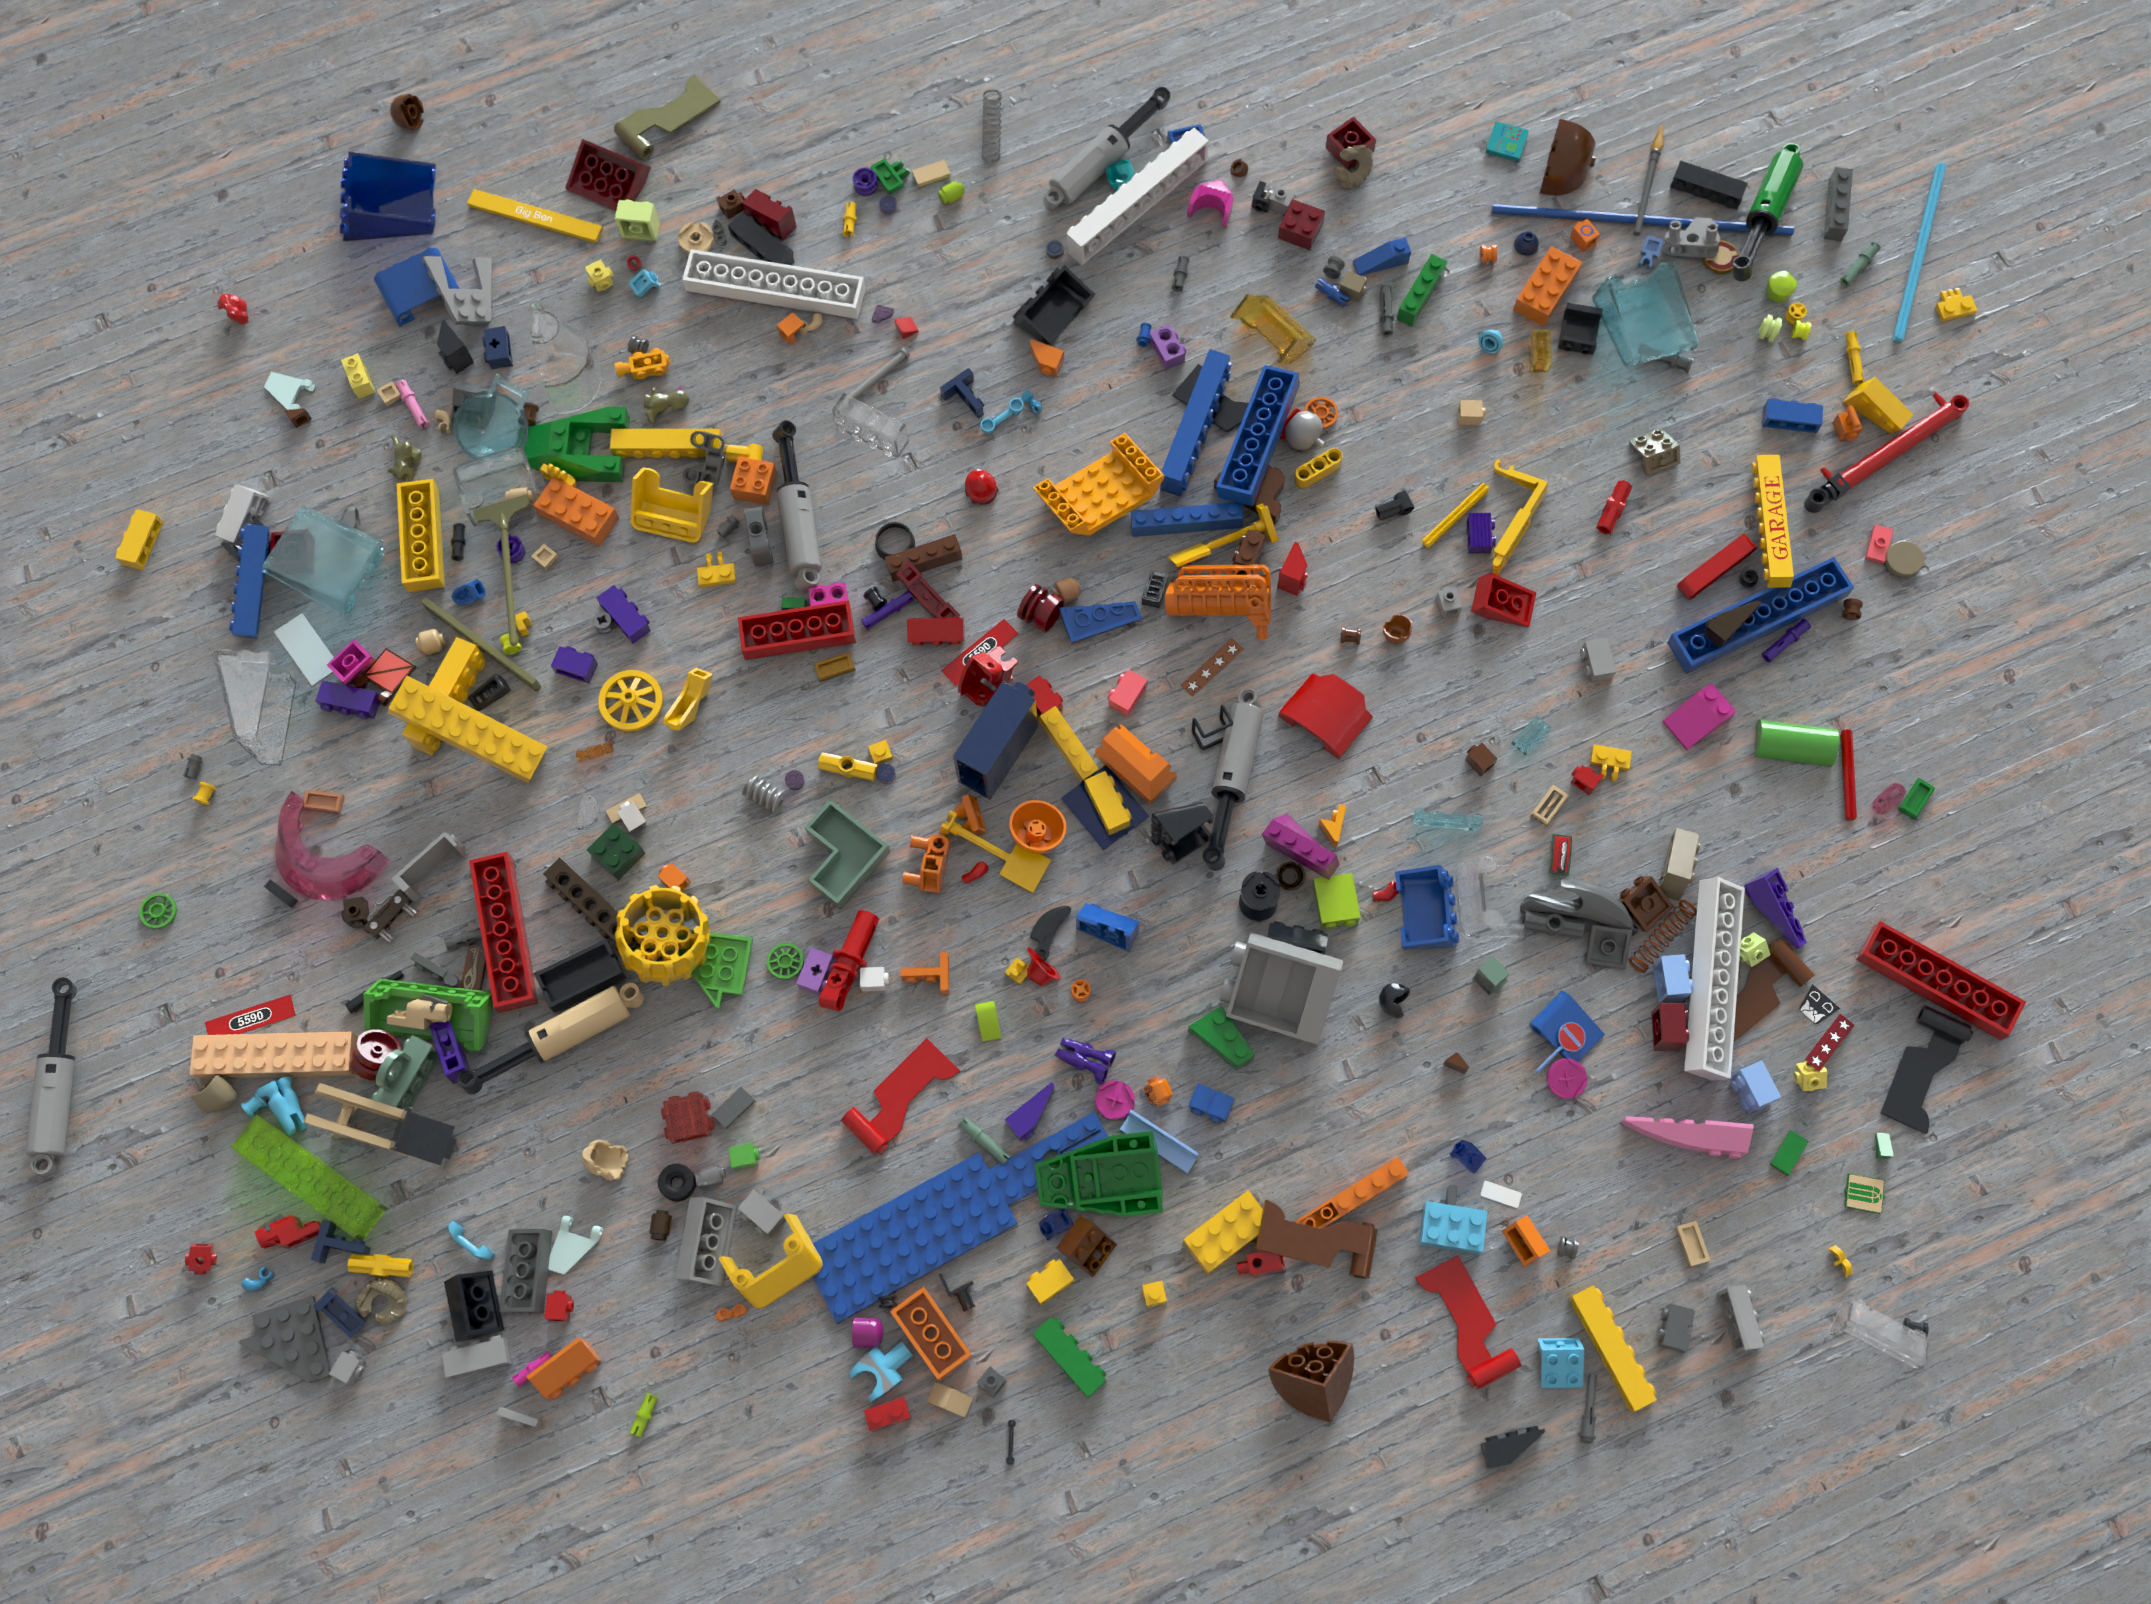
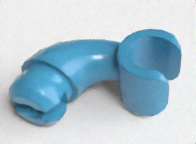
M1026 390L1022 394L1021 399L1025 403L1029 402L1035 414L1040 413L1042 405L1033 398L1034 395L1029 390Z
M263 1267L259 1271L260 1279L251 1280L245 1278L241 1286L246 1291H256L263 1287L268 1280L273 1279L275 1274L273 1271H270L268 1276L265 1277L267 1268Z

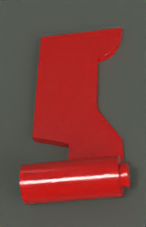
M926 1038L874 1090L882 1110L871 1121L853 1107L842 1117L841 1122L874 1155L877 1153L881 1155L888 1148L887 1144L902 1130L909 1103L935 1077L940 1080H946L957 1075L960 1070Z

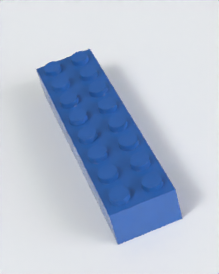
M1209 349L1161 472L1164 475V479L1160 484V490L1180 497L1182 492L1187 490L1189 475H1193L1195 469V459L1198 460L1201 454V443L1205 444L1207 428L1212 426L1213 413H1217L1220 404L1218 402L1219 398L1223 397L1226 389L1224 387L1225 382H1229L1231 377L1232 363H1230V355Z
M1267 365L1263 366L1216 485L1218 498L1249 506L1254 505L1300 386L1298 372Z

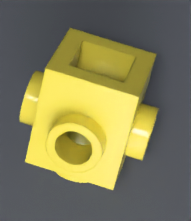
M601 259L585 267L589 276L587 281L591 288H596L597 292L606 290L614 285L611 279L614 277L609 267L606 268Z
M1807 1061L1796 1064V1072H1794V1081L1803 1091L1827 1088V1070L1823 1066L1818 1071Z

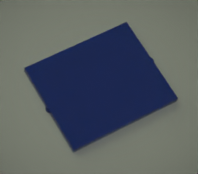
M1106 765L1092 776L1106 771L1108 776H1112L1115 782L1114 789L1116 793L1120 792L1124 801L1122 805L1131 814L1132 819H1130L1129 827L1112 835L1108 834L1085 788L1084 780L1061 797L1103 851L1149 817Z

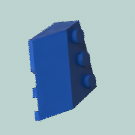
M1085 903L1076 916V929L1130 952L1139 933V921L1104 910L1096 904L1090 905Z

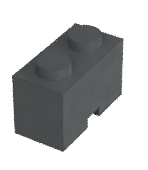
M1669 1304L1666 1308H1663L1661 1312L1663 1324L1657 1333L1658 1346L1681 1353L1687 1352L1691 1336L1687 1334V1329L1689 1326H1693L1695 1310L1675 1304Z

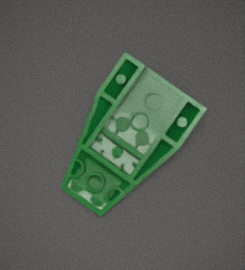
M1153 1131L1112 1135L1035 1164L1039 1203L1042 1206L1076 1209L1077 1211H1090L1120 1217L1163 1213V1187L1158 1149Z

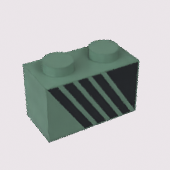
M1492 956L1477 970L1473 979L1488 995H1491L1493 992L1497 994L1505 987V984L1508 982L1506 978L1510 973Z

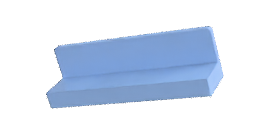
M1130 1110L1129 1116L1120 1128V1131L1124 1134L1153 1131L1158 1156L1186 1174L1189 1173L1198 1159V1152L1133 1110Z

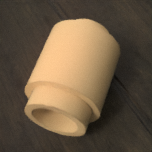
M528 487L510 489V491L505 492L506 500L528 494L529 498L534 501L533 491H530Z

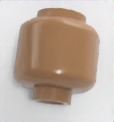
M1067 577L1055 583L1053 594L1064 599V604L1079 598L1081 588L1077 579L1074 580L1072 577Z

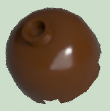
M403 94L396 97L390 107V115L393 122L402 129L414 130L421 127L424 120L421 119V113H424V109L419 98L411 94Z

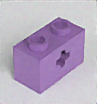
M811 948L796 983L798 988L820 996L832 971V964L835 963L833 955ZM820 969L821 973H817V975L815 976L814 971L818 972V970Z

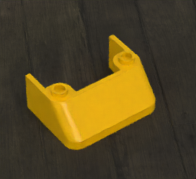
M789 1213L784 1215L793 1231V1234L784 1241V1250L788 1257L756 1278L753 1277L749 1270L738 1269L732 1257L721 1256L718 1258L734 1287L755 1308L769 1306L819 1273L822 1269L823 1261L797 1215Z

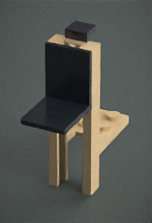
M321 1083L316 1088V1095L343 1103L337 1121L333 1122L307 1113L303 1122L304 1124L332 1132L331 1138L337 1140L341 1137L357 1140L436 1166L442 1164L443 1158L447 1160L451 1158L457 1139L451 1138L455 1126L412 1113L413 1108L407 1107L404 1110ZM360 1108L397 1120L398 1122L394 1136L389 1140L350 1127V1123H348L349 1117L354 1116L356 1109Z

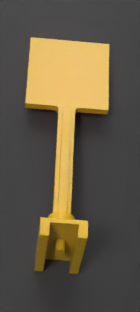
M1263 503L1256 506L1260 520L1254 522L1253 525L1211 541L1207 545L1199 543L1167 556L1168 560L1176 567L1182 566L1212 554L1211 549H1216L1240 539L1242 535H1246L1248 529L1264 531L1266 539L1271 543L1279 541L1268 506L1264 507Z
M950 810L945 824L942 823L939 834L945 837L949 833L956 836L959 835L1004 860L1006 863L999 875L1033 894L1051 860L1041 854L1026 852L1017 844L1012 853L1009 854L962 828V825L955 822L957 813Z

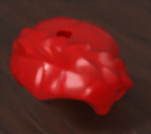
M222 294L217 303L218 309H225L230 319L242 325L249 323L246 302L236 295Z

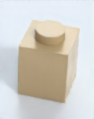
M1460 400L1458 425H1480L1486 415V408H1483L1482 401Z

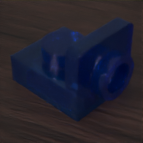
M1063 1208L1045 1216L1039 1222L1040 1231L1048 1241L1055 1235L1070 1229L1074 1224L1067 1210Z

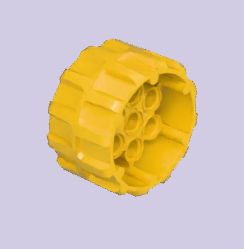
M657 885L649 887L650 890L641 894L634 893L631 895L626 908L618 912L616 917L618 926L615 939L626 970L635 971L638 974L639 980L644 983L653 981L662 983V986H669L673 981L691 978V972L699 964L703 965L705 963L707 946L710 944L709 923L707 915L703 914L699 900L695 896L690 898L682 893L680 887L672 886L671 889L659 888ZM663 910H670L667 914L663 912ZM646 915V918H647V921H646V922L641 921V922H638V923L634 926V924H635L640 918H642L643 916ZM654 916L661 917L657 921L651 920V918H653ZM674 918L680 919L678 923L671 922ZM691 919L697 925L694 928V934H691L690 929L685 926V921L688 922ZM640 931H647V932H648V933H647L646 935H644V936L638 935V933H639ZM661 933L668 934L665 938L658 937ZM681 935L687 936L685 940L678 939ZM632 937H635L636 942L641 944V950L637 949L633 952L627 944L633 942ZM692 943L694 944L689 951L680 956L679 949H687ZM654 948L655 951L652 953H647L646 949ZM668 950L675 951L672 955L665 954ZM659 957H662V959H663L664 962H655V961H656Z

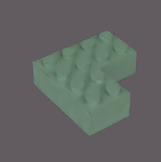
M830 799L805 826L807 835L831 853L808 879L810 886L838 909H841L890 853L889 846Z

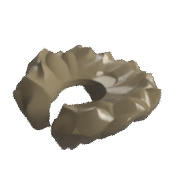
M1365 145L1348 147L1340 153V157L1343 160H1358L1353 172H1349L1342 165L1335 166L1337 180L1346 189H1350L1353 186L1360 187V184L1367 179V175L1372 171L1373 152L1366 148Z
M388 1277L375 1278L373 1281L367 1282L356 1297V1309L359 1315L364 1318L372 1312V1302L377 1296H385L387 1298L388 1305L386 1309L375 1315V1322L380 1323L382 1326L392 1324L394 1320L400 1319L406 1314L405 1307L408 1302L406 1292L402 1290L398 1282Z

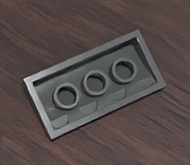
M509 1229L499 1312L544 1314L552 1231L546 1229Z

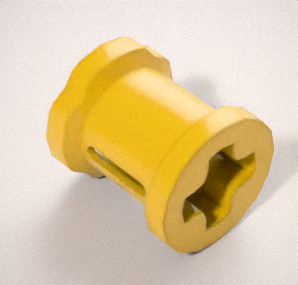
M200 782V788L192 799L200 804L209 806L210 797L217 788L208 783Z

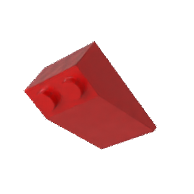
M1489 573L1478 578L1471 612L1487 619L1530 627L1537 592Z

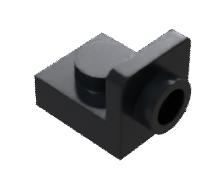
M1259 181L1252 198L1251 207L1257 211L1267 213L1270 205V200L1266 199L1268 191L1265 190L1266 183Z

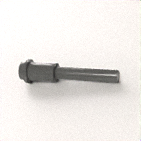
M1589 1374L1585 1415H1582L1581 1434H1579L1580 1441L1584 1443H1593V1440L1596 1439L1594 1436L1596 1417L1593 1416L1597 1382L1596 1374Z

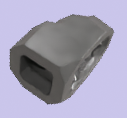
M355 506L346 508L338 525L339 533L342 537L353 538L361 534L359 512Z

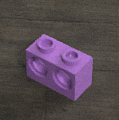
M1170 325L1150 333V343L1165 370L1185 362L1186 349L1183 344L1180 345L1177 332L1172 330Z

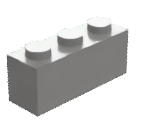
M501 1335L490 1337L488 1338L489 1341L483 1343L480 1340L469 1342L468 1346L463 1348L461 1346L449 1347L447 1352L442 1353L445 1378L454 1379L511 1365L512 1360L508 1339L501 1338Z

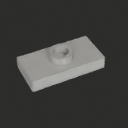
M500 1407L497 1415L511 1419V1424L522 1428L524 1424L541 1428L543 1423L541 1419Z

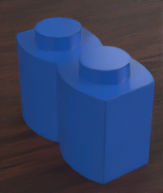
M1198 1083L1188 1108L1191 1109V1113L1197 1116H1202V1114L1209 1116V1120L1214 1123H1226L1235 1098Z

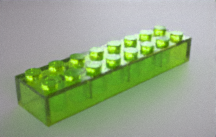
M257 1114L230 1147L358 1240H364L388 1208Z

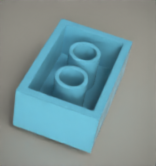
M1426 1201L1423 1204L1418 1245L1480 1255L1484 1249L1488 1211Z

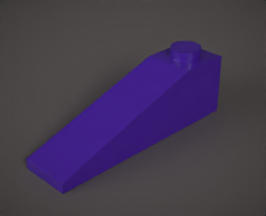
M1778 867L1754 878L1744 885L1747 897L1751 899L1753 904L1796 949L1801 948L1807 943L1799 920L1793 916L1794 905L1793 902H1789L1785 892L1788 891V888Z

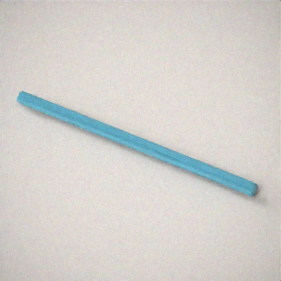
M1939 162L1935 167L1893 336L1895 342L1901 343L1905 336L1947 167L1945 163Z

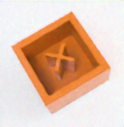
M738 457L730 486L733 499L769 505L777 475L775 464L773 462Z

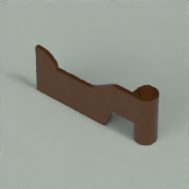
M1265 1200L1256 1249L1327 1268L1332 1264L1339 1249L1352 1252L1353 1256L1349 1275L1370 1279L1378 1229L1374 1228V1224L1363 1222L1361 1225L1350 1221H1342L1321 1229L1285 1220L1282 1209L1275 1203Z

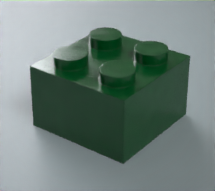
M614 822L587 849L591 857L618 881L645 854L642 847Z

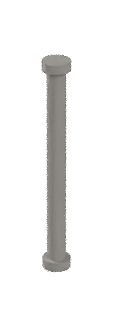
M903 347L899 354L846 398L840 399V405L847 409L852 401L900 361L910 356L909 352Z

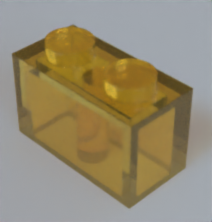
M1532 329L1528 340L1530 372H1549L1552 363L1550 329Z

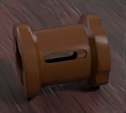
M526 402L523 404L524 411L519 421L524 425L534 426L539 406Z
M1342 627L1340 643L1355 642L1357 645H1360L1361 628L1355 630Z

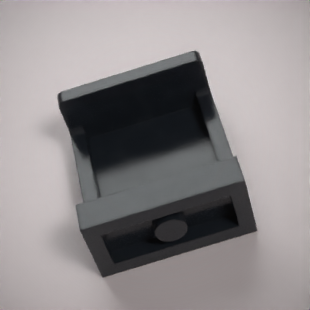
M1567 302L1558 349L1580 352L1584 355H1593L1597 346L1596 341L1603 309Z

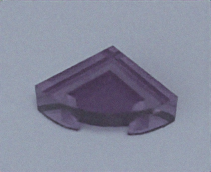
M876 305L871 319L872 323H881V321L891 318L894 314V309Z

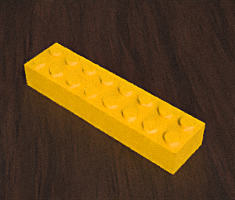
M406 676L388 708V714L526 783H529L547 749V746L409 676Z

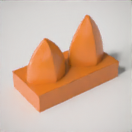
M969 794L963 796V802L954 809V812L957 813L956 817H968L963 823L962 828L973 834L982 835L987 833L977 798Z

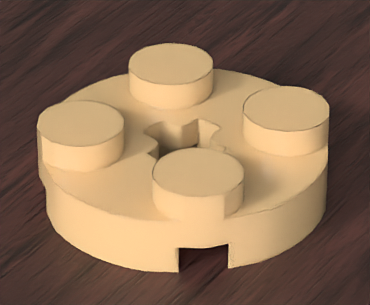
M691 222L681 228L679 231V244L685 253L690 254L691 249L708 252L712 248L715 241L712 230L707 224L703 222L694 224V222ZM693 237H700L698 241L693 240Z

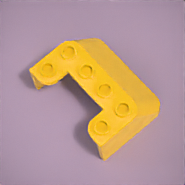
M643 467L632 478L631 525L636 530L691 543L697 542L703 535L711 511L713 483L699 481L694 486L693 495L660 488L659 474L653 469Z

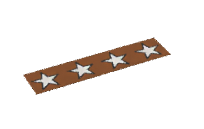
M1231 638L1184 681L1181 686L1191 696L1195 695L1244 648Z

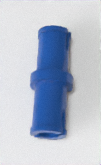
M1323 278L1318 280L1324 286L1322 287L1316 283V289H1319L1327 295V298L1335 300L1343 307L1347 305L1342 298L1349 302L1350 296H1347L1338 290L1336 285L1332 286Z

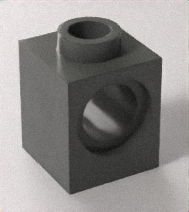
M989 1366L976 1383L994 1398L1007 1381Z

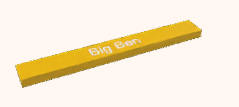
M473 189L467 202L468 207L596 244L603 231V227L598 224Z

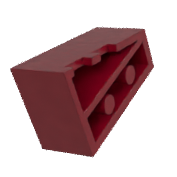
M755 189L742 202L743 213L747 216H752L759 226H764L772 236H776L784 241L797 227L792 207L788 206L785 208L781 206V201L777 200L774 202L770 200L771 197Z

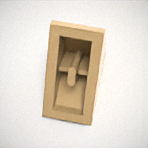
M935 1382L927 1402L966 1418L973 1398Z

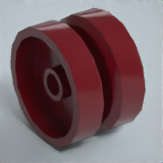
M371 1029L363 1032L358 1037L350 1058L351 1068L361 1078L376 1081L378 1070L385 1058L396 1049L401 1051L400 1043L396 1037L383 1030Z

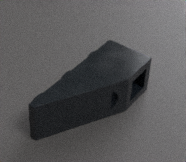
M1538 1426L1525 1428L1526 1433L1518 1434L1516 1430L1505 1433V1438L1498 1439L1497 1435L1485 1438L1486 1442L1480 1445L1487 1469L1511 1464L1546 1432L1545 1428L1539 1430Z

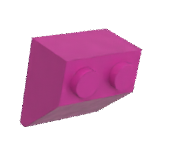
M353 639L327 666L345 685L349 686L363 671L371 666L375 659Z

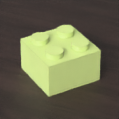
M619 200L615 220L622 238L657 241L660 221L654 203Z

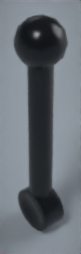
M1011 1419L1007 1423L1009 1427V1452L1006 1463L1008 1465H1012L1015 1461L1013 1458V1430L1016 1422Z

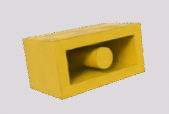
M1053 1259L1044 1266L1046 1269L1040 1274L1037 1271L1028 1277L1029 1281L1026 1284L1041 1306L1074 1282V1278L1060 1259L1058 1261Z

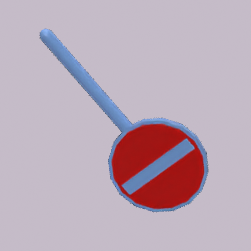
M1569 1022L1560 1027L1557 1035L1560 1046L1536 1069V1073H1539L1562 1049L1575 1052L1584 1046L1586 1040L1585 1031L1578 1023Z

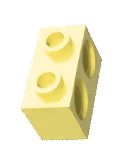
M358 353L341 359L352 390L358 399L376 393L366 366Z

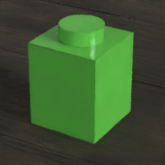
M753 1143L729 1148L731 1168L734 1171L757 1167V1160H761L759 1148H756Z

